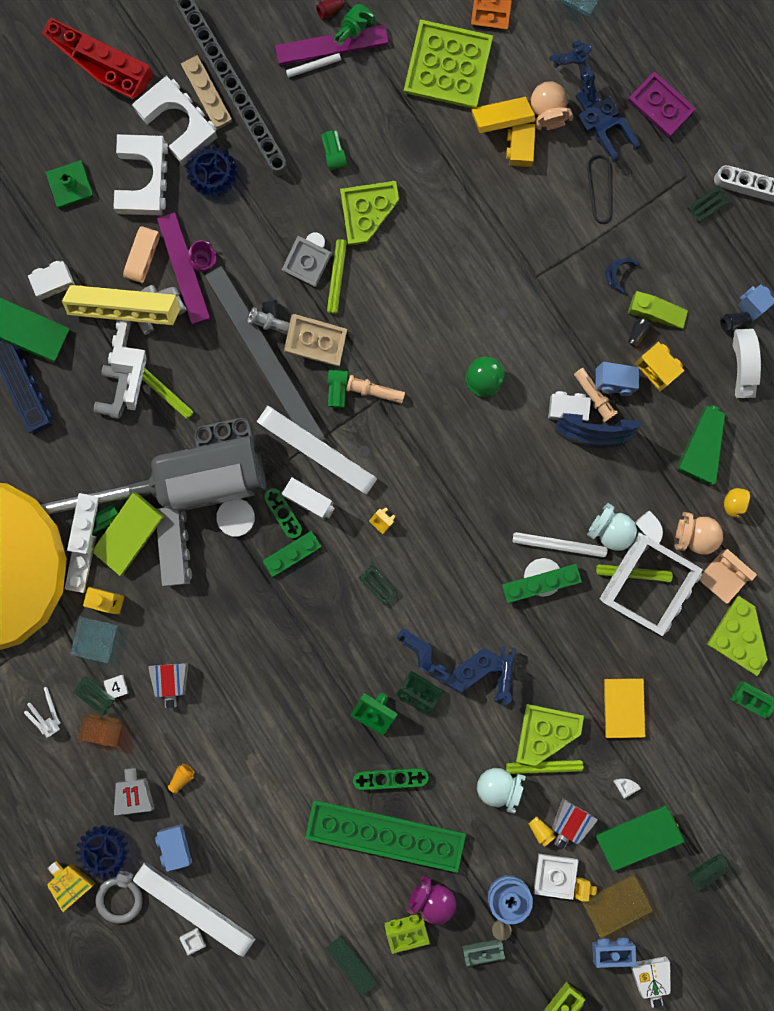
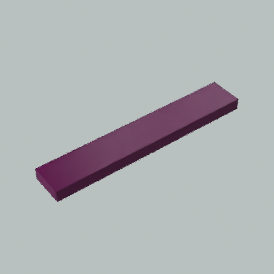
M385 24L365 28V30L360 31V35L357 38L349 37L343 45H338L341 40L337 43L334 41L333 36L335 34L275 45L279 66L327 57L337 53L343 54L388 45Z
M175 212L157 218L192 325L210 320L194 268L188 261L187 246Z

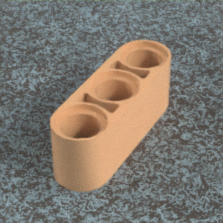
M140 226L124 268V278L139 283L144 282L159 241L160 232Z

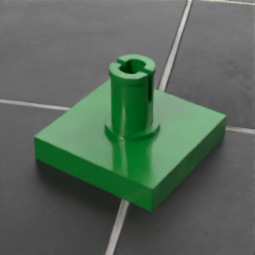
M81 160L45 172L58 209L94 197Z
M364 693L350 716L383 736L398 713L385 706L389 700L387 695L380 693L375 700Z

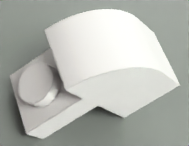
M648 511L635 522L636 529L641 534L660 543L663 534L662 526L658 519Z

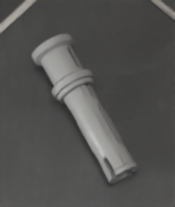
M253 307L248 317V324L254 323L262 326L265 330L272 329L286 335L288 334L290 323L274 318L271 313L266 314L257 311V308Z

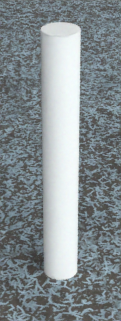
M337 53L286 70L288 78L341 61V57Z

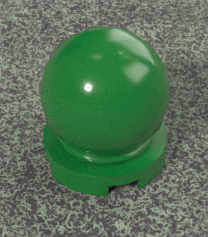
M483 356L476 358L470 363L466 372L465 382L467 388L478 397L487 398L499 391L504 382L505 372L498 360Z

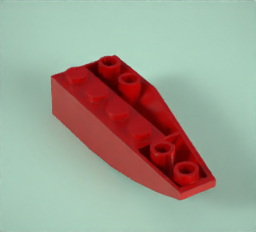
M51 17L42 32L45 38L98 83L132 100L146 90L154 75L150 65Z

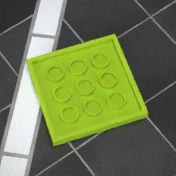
M420 19L404 93L468 108H477L493 35Z

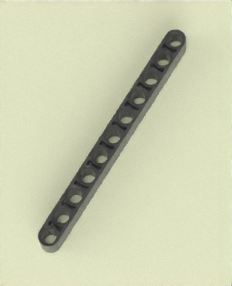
M177 0L180 15L273 175L282 176L287 170L285 158L194 0ZM184 5H190L189 8L183 9ZM195 20H199V21H200V22H199L198 24H196V25L191 24V23H192L193 21H195ZM203 36L209 37L207 40H200ZM211 52H218L216 56H210ZM220 68H227L225 72H219ZM230 83L236 84L234 88L228 87ZM239 99L246 100L243 104L237 103ZM250 114L255 116L252 120L246 119ZM259 130L264 131L263 135L261 136L255 135V133ZM267 146L273 147V150L270 152L264 151ZM276 162L283 164L280 168L273 167Z
M220 266L205 275L291 420L322 442H327L257 324H248L250 313L223 268Z

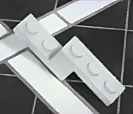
M117 320L116 330L118 331L117 335L113 336L112 346L114 349L113 352L109 353L108 363L111 364L112 371L128 373L127 384H129V388L124 392L123 401L126 402L127 409L135 410L146 363L145 350L126 347L131 321Z
M81 493L78 495L67 548L68 551H72L65 584L66 590L85 593L93 556L92 550L96 541V536L92 535L99 502V497Z

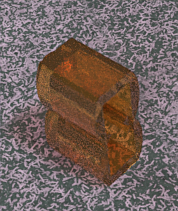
M89 713L88 716H83L78 740L118 747L123 723H120L118 718L108 717L107 720L100 719L98 714Z

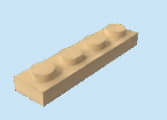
M198 55L181 63L206 113L217 130L230 124L232 119Z

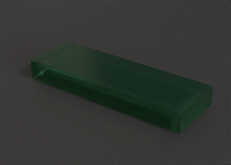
M341 935L326 947L327 952L362 996L377 984L376 979Z

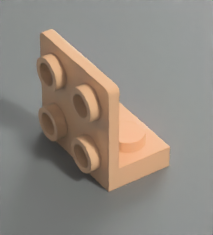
M725 549L703 571L699 581L724 603H729L747 581H752L757 574L728 549Z

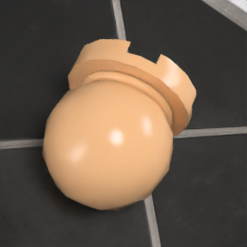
M543 82L532 93L531 107L534 113L538 115L535 119L538 130H541L542 127H546L547 130L556 129L564 126L566 120H573L572 110L566 108L568 95L565 89L556 82Z
M682 513L684 520L680 519L675 538L679 539V544H675L676 550L685 551L689 547L698 554H710L716 551L723 541L721 525L710 517L693 519L692 513Z

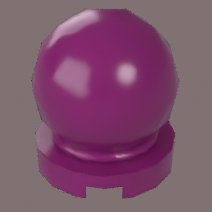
M423 875L420 879L422 884L420 887H415L408 902L411 907L407 908L406 911L412 915L419 912L421 917L430 924H445L455 914V897L445 886L438 884L431 886V879Z

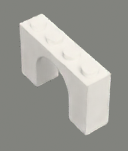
M165 76L135 101L132 106L147 125L168 109H180L189 116L190 122L185 133L169 145L171 153L184 166L218 138L215 132L217 128L211 121L207 122L203 118L205 116L199 107L195 108L191 104L193 101L186 93L182 94L180 92L178 83L174 79L170 80Z
M117 135L116 153L120 159L148 162L153 167V177L151 182L141 190H115L114 210L117 214L162 215V209L166 208L163 191H166L167 188L164 173H167L165 154H168V143H165L163 136Z

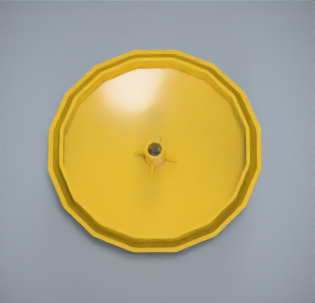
M0 483V650L23 643L48 622L63 594L67 560L58 527L36 499L6 483Z

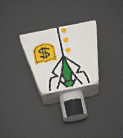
M665 956L637 961L636 966H631L630 968L642 998H650L651 1007L653 1008L663 1006L662 995L670 994L669 960Z

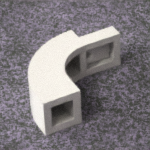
M735 329L733 338V349L737 357L736 398H755L757 385H760L761 374L758 338L754 329Z

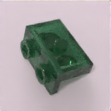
M410 671L396 696L402 702L414 706L418 712L429 715L444 690Z
M718 853L686 875L695 889L700 891L730 869L727 866L728 862L725 857Z

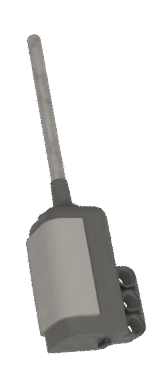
M237 418L199 427L195 431L196 448L154 457L151 461L152 474L149 480L88 495L99 497L98 504L128 498L133 492H137L140 496L152 494L163 507L184 511L254 496L255 492L266 490L267 483L260 447L255 439L253 426L248 420ZM246 423L247 429L240 433L239 426ZM224 427H227V428H228V433H227V435L224 436V437H221V435H220L221 429L224 428ZM208 431L209 438L203 441L202 434ZM78 497L41 504V506L48 515L76 509Z

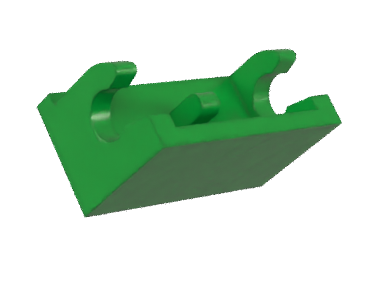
M743 681L738 683L730 699L764 719L766 717L769 718L774 710L773 697Z

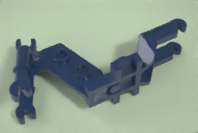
M578 40L572 44L574 50L563 55L562 53L560 55L554 53L549 59L553 61L554 68L571 63L578 64L582 91L576 94V99L584 111L579 113L577 118L582 122L586 133L594 129L595 140L601 143L607 155L611 156V160L614 163L619 160V156L606 136L605 132L614 126L620 129L629 144L633 145L634 151L640 148V143L625 118H614L619 115V110L611 97L603 101L599 97L594 85L595 74L585 62V60L589 59L587 54L592 51V47L590 44L581 43Z
M407 629L400 630L397 639L399 640L401 637H404L403 645L416 652L419 669L428 676L434 677L441 684H445L460 694L490 671H497L500 674L498 693L494 697V701L497 702L502 699L501 706L511 702L510 687L513 680L511 678L512 662L516 653L515 648H512L511 655L507 656L505 654V647H502V658L483 648L454 669L450 675L444 666L431 664V645L413 635Z

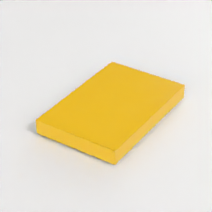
M526 97L471 109L472 116L480 133L535 121V114Z
M604 679L605 737H645L644 679Z

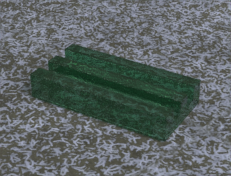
M719 185L688 206L687 209L697 223L730 201L728 197H725V193L720 190ZM715 193L718 194L716 197L711 199L702 207L694 211V208L704 202L706 199H708ZM721 198L722 202L700 217L697 215Z
M373 565L358 578L384 606L398 594ZM371 571L393 592L391 595L372 577ZM365 576H367L387 597L386 600H384L369 585V583L364 579Z
M87 677L82 678L73 692L102 716L106 715L107 710L111 707V703L115 701V698ZM81 689L84 690V691H85L86 693H88L93 699H95V700H97L99 703H101L104 707L102 708L101 706H99L97 703H95L92 699H90L88 696H86V695H85L83 692H81L80 690H81Z

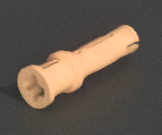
M585 369L578 370L574 376L592 399L594 408L598 409L603 416L604 423L617 415L618 411L612 408L608 402V397H604L599 390H595L596 385Z
M350 375L346 389L348 392L351 390L361 393L362 396H367V394L400 404H402L405 394L402 391L370 383L368 379L364 381L354 378L353 375Z

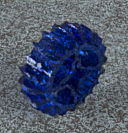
M213 145L210 150L204 146L203 152L197 149L198 155H191L194 161L189 160L188 165L190 167L186 168L187 173H189L187 179L191 180V187H195L196 192L201 191L203 196L207 192L209 197L213 196V192L220 196L219 191L221 190L223 193H227L226 187H233L230 182H236L234 176L238 174L237 170H235L237 165L233 162V156H228L229 152L227 150L222 153L221 147L215 151ZM211 159L210 162L203 163L204 161ZM219 160L227 166L226 173L219 168ZM198 170L205 174L204 183L197 177ZM215 180H221L218 183L212 184Z
M105 825L100 826V831L97 826H94L92 831L87 830L85 832L86 836L82 835L80 837L82 842L77 843V847L81 849L75 852L76 855H81L77 862H83V865L80 866L81 870L85 867L88 869L85 873L86 875L90 874L91 871L93 872L92 878H96L99 874L100 879H104L105 873L108 878H111L113 873L116 875L119 873L118 868L123 869L125 867L123 862L128 861V857L124 855L128 854L129 850L123 848L128 845V842L122 843L121 840L125 836L121 835L118 837V829L112 833V826H109L107 831ZM104 837L100 845H89L93 838ZM110 841L115 844L117 853L111 849ZM103 848L104 853L106 854L101 858V852L99 850ZM88 851L95 857V863L90 860ZM105 859L116 860L112 866L101 867Z

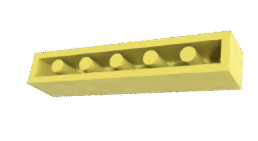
M70 285L62 300L67 315L173 325L180 311L176 295Z

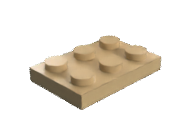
M293 314L290 320L284 352L333 366H340L347 329Z

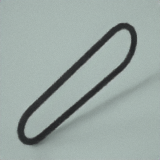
M597 154L593 155L587 162L593 217L597 222L607 223L612 216L611 163L606 156ZM597 157L605 159L608 163L609 217L603 221L596 217L590 174V162Z

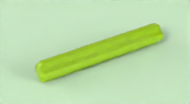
M342 239L336 241L327 312L336 314L338 311L347 245L346 240Z
M144 368L142 380L181 415L189 419L194 412Z
M599 564L596 567V574L613 576L619 566ZM633 568L628 578L671 582L673 574L670 571Z
M581 760L541 762L536 766L522 763H507L506 771L510 774L583 771V762Z

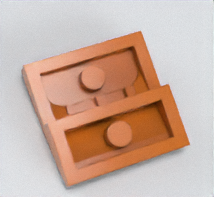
M474 0L471 25L508 30L512 0Z

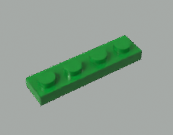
M577 564L502 584L506 602L509 603L581 583L582 581Z

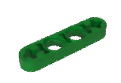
M423 768L360 771L355 774L353 784L359 790L421 787L427 784L429 777L427 771ZM408 772H412L411 776H417L418 772H421L422 775H425V778L422 779V782H418V779H412L413 783H408ZM398 773H403L406 776V781L402 784L395 781V776ZM369 774H373V786H370V781L364 782L363 786L356 782L360 775H363L364 779H370ZM378 774L386 776L387 781L385 784H377L375 778Z

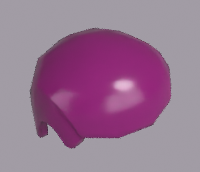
M203 240L195 241L189 249L188 261L195 270L205 272L211 270L215 265L216 252L211 248V243Z

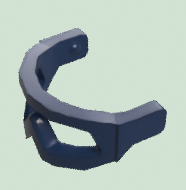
M633 258L615 260L610 263V267L606 270L608 284L621 294H624L625 290L618 285L616 273L618 267L624 262H630L634 266H639L640 263Z

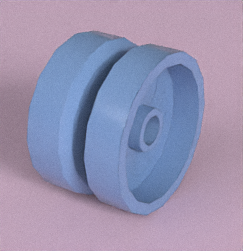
M508 875L497 878L491 884L488 891V903L492 914L499 921L505 924H517L529 916L533 898L527 885L520 878ZM510 897H513L512 901H506V899L509 900Z

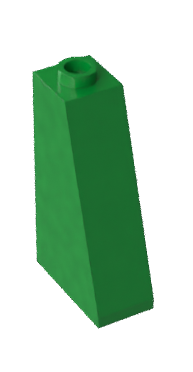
M714 405L703 408L676 468L677 471L709 486L714 485L717 479L725 413L720 412L721 409Z

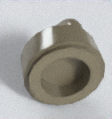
M499 920L493 923L492 933L496 939L504 941L510 937L512 931L510 924H505Z

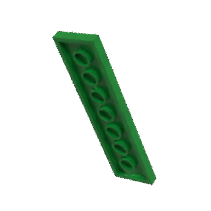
M314 799L305 839L458 873L466 833Z

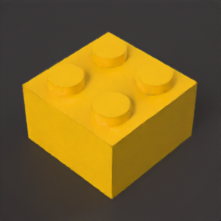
M658 342L635 365L639 367L660 392L684 372V369L682 368V363L669 354L670 350L668 347Z

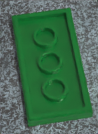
M0 298V340L54 363L70 328Z
M668 805L596 834V838L613 871L685 841Z

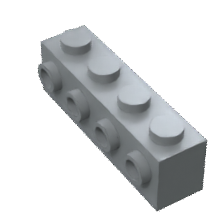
M159 508L157 510L164 515V518L157 526L162 586L190 584V579L192 578L191 569L188 568L190 552L186 547L188 532L185 530L184 522L187 520L185 510L180 511L173 508Z

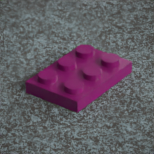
M655 71L628 99L635 108L669 138L696 109Z

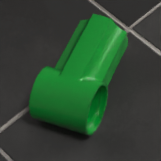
M331 130L322 134L329 171L347 167L345 153L341 148L337 131Z
M329 370L328 407H345L348 371Z
M114 504L96 513V528L92 531V535L98 534L113 522L119 513Z

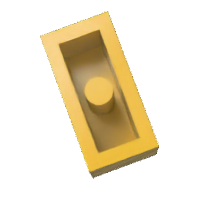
M521 124L508 129L507 141H510V148L507 147L506 159H509V166L532 167L535 124Z

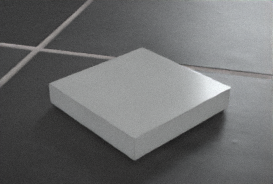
M297 236L282 270L316 287L332 252L301 236Z

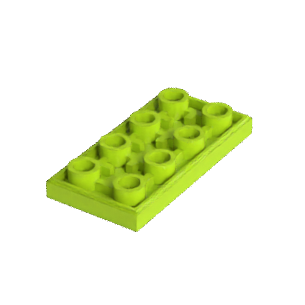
M133 492L92 552L119 576L123 575L160 524L164 515L137 492Z

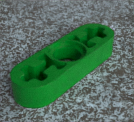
M275 488L267 490L264 496L265 501L283 531L289 538H298L302 533V527L281 492ZM272 492L279 495L276 497L279 504L282 501L284 502L283 505H279L275 510L273 509V506H276L274 501L268 500ZM281 508H286L289 511L286 519H281L278 516V511ZM292 517L294 521L290 522L294 527L298 526L296 535L293 533L289 534L290 527L288 524L283 525L284 522H288Z

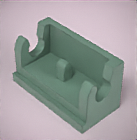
M498 939L462 946L466 967L505 960L503 944Z

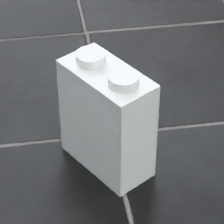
M294 478L290 479L282 493L286 499L322 520L326 517L329 518L335 509L332 500Z

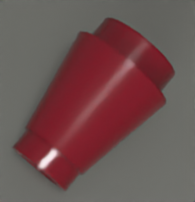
M324 0L316 5L318 16L320 19L325 18L326 20L345 8L343 0Z

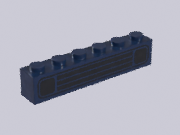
M0 340V374L28 433L34 435L53 425L51 421L54 419L49 408L46 409L43 404L46 402L45 398L35 387L38 385L37 381L27 370L30 367L27 360L22 358L19 353L22 351L21 348Z

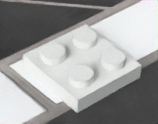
M538 854L534 894L573 900L578 859Z

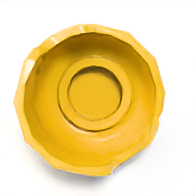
M741 488L730 490L724 499L726 513L731 517H739L737 514L745 513L750 500V492Z

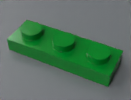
M310 531L264 559L263 563L271 576L274 577L322 547L313 532Z

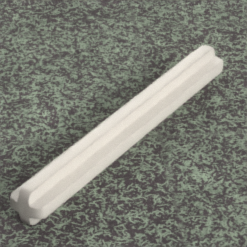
M517 532L513 534V542L518 544L598 557H606L607 547Z

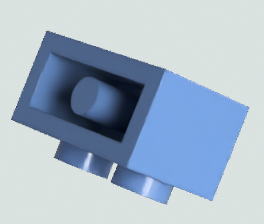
M760 284L757 288L752 286L740 297L742 301L738 304V307L743 312H748L750 320L753 322L774 304V298L771 296V291Z
M602 362L596 368L595 390H600L607 394L614 392L620 393L621 396H630L639 389V367Z
M183 824L157 832L155 841L157 847L161 848L162 855L160 860L162 867H166V871L189 866L192 863Z
M618 938L617 941L598 939L597 942H592L593 963L596 968L636 966V948L634 943L629 941L628 938Z

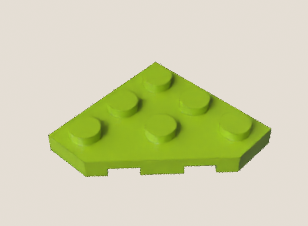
M396 181L340 189L348 246L368 243L399 202Z
M736 596L707 645L753 675L758 676L767 661V655L756 609L751 603L740 596Z
M526 704L516 762L531 766L541 763L581 735L584 716Z

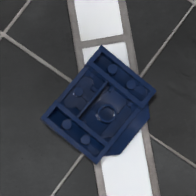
M563 413L556 421L555 432L562 438L577 445L607 448L632 440L634 433L642 425V421L622 419L615 426L583 423V415Z

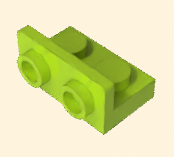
M420 914L385 923L386 935L392 954L430 944L424 919Z

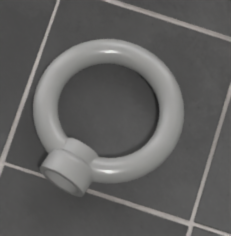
M118 871L117 877L105 881L97 891V909L100 915L109 922L118 924L129 922L141 910L143 903L142 893L138 885L132 881L133 874L130 872ZM114 885L124 888L128 887L134 894V906L125 915H114L104 905V895Z

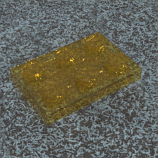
M634 874L596 893V895L590 896L589 901H582L600 938L653 911Z

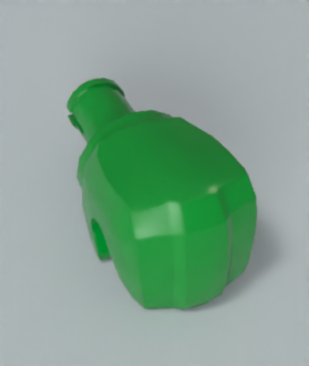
M356 4L343 17L341 21L342 29L333 36L334 41L337 43L341 40L338 45H343L349 37L357 38L361 30L372 27L376 19L373 12L361 4Z

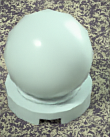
M607 503L603 507L602 515L596 517L587 535L592 539L599 536L601 543L609 549L615 551L625 550L635 541L637 535L635 522L628 515L614 513V506Z
M501 768L486 770L481 774L477 782L478 795L490 807L499 808L505 805L507 812L515 814L516 810L513 806H518L523 791V786H521L520 782L525 781V776L517 774L516 778H513L509 772Z

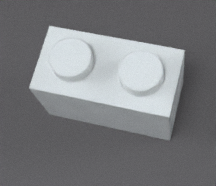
M55 261L45 269L38 268L28 275L34 293L40 300L65 291L70 285H75L68 266L63 261Z
M557 391L550 397L548 419L558 420L563 413L583 415L582 422L587 423L589 421L591 398H587L585 394L576 393L574 396H569L566 392Z

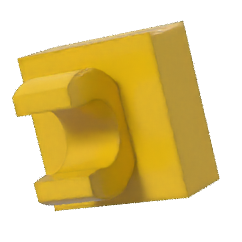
M387 508L379 509L369 520L382 534L388 530L395 518L394 515L389 517L385 514L388 510Z
M576 877L574 898L580 901H589V895H596L597 887L592 886L590 881L584 878Z

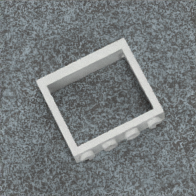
M639 532L599 599L663 636L671 628L673 618L680 613L684 600L690 597L691 589L700 580L703 569ZM647 544L691 569L658 625L653 624L614 601Z

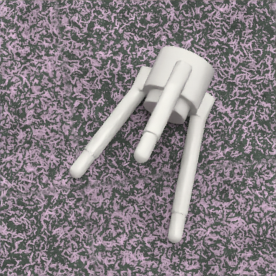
M45 687L44 691L53 720L48 718L44 721L31 703L27 705L38 721L28 711H25L24 714L47 738L60 730L58 724L61 722L57 718L48 688Z

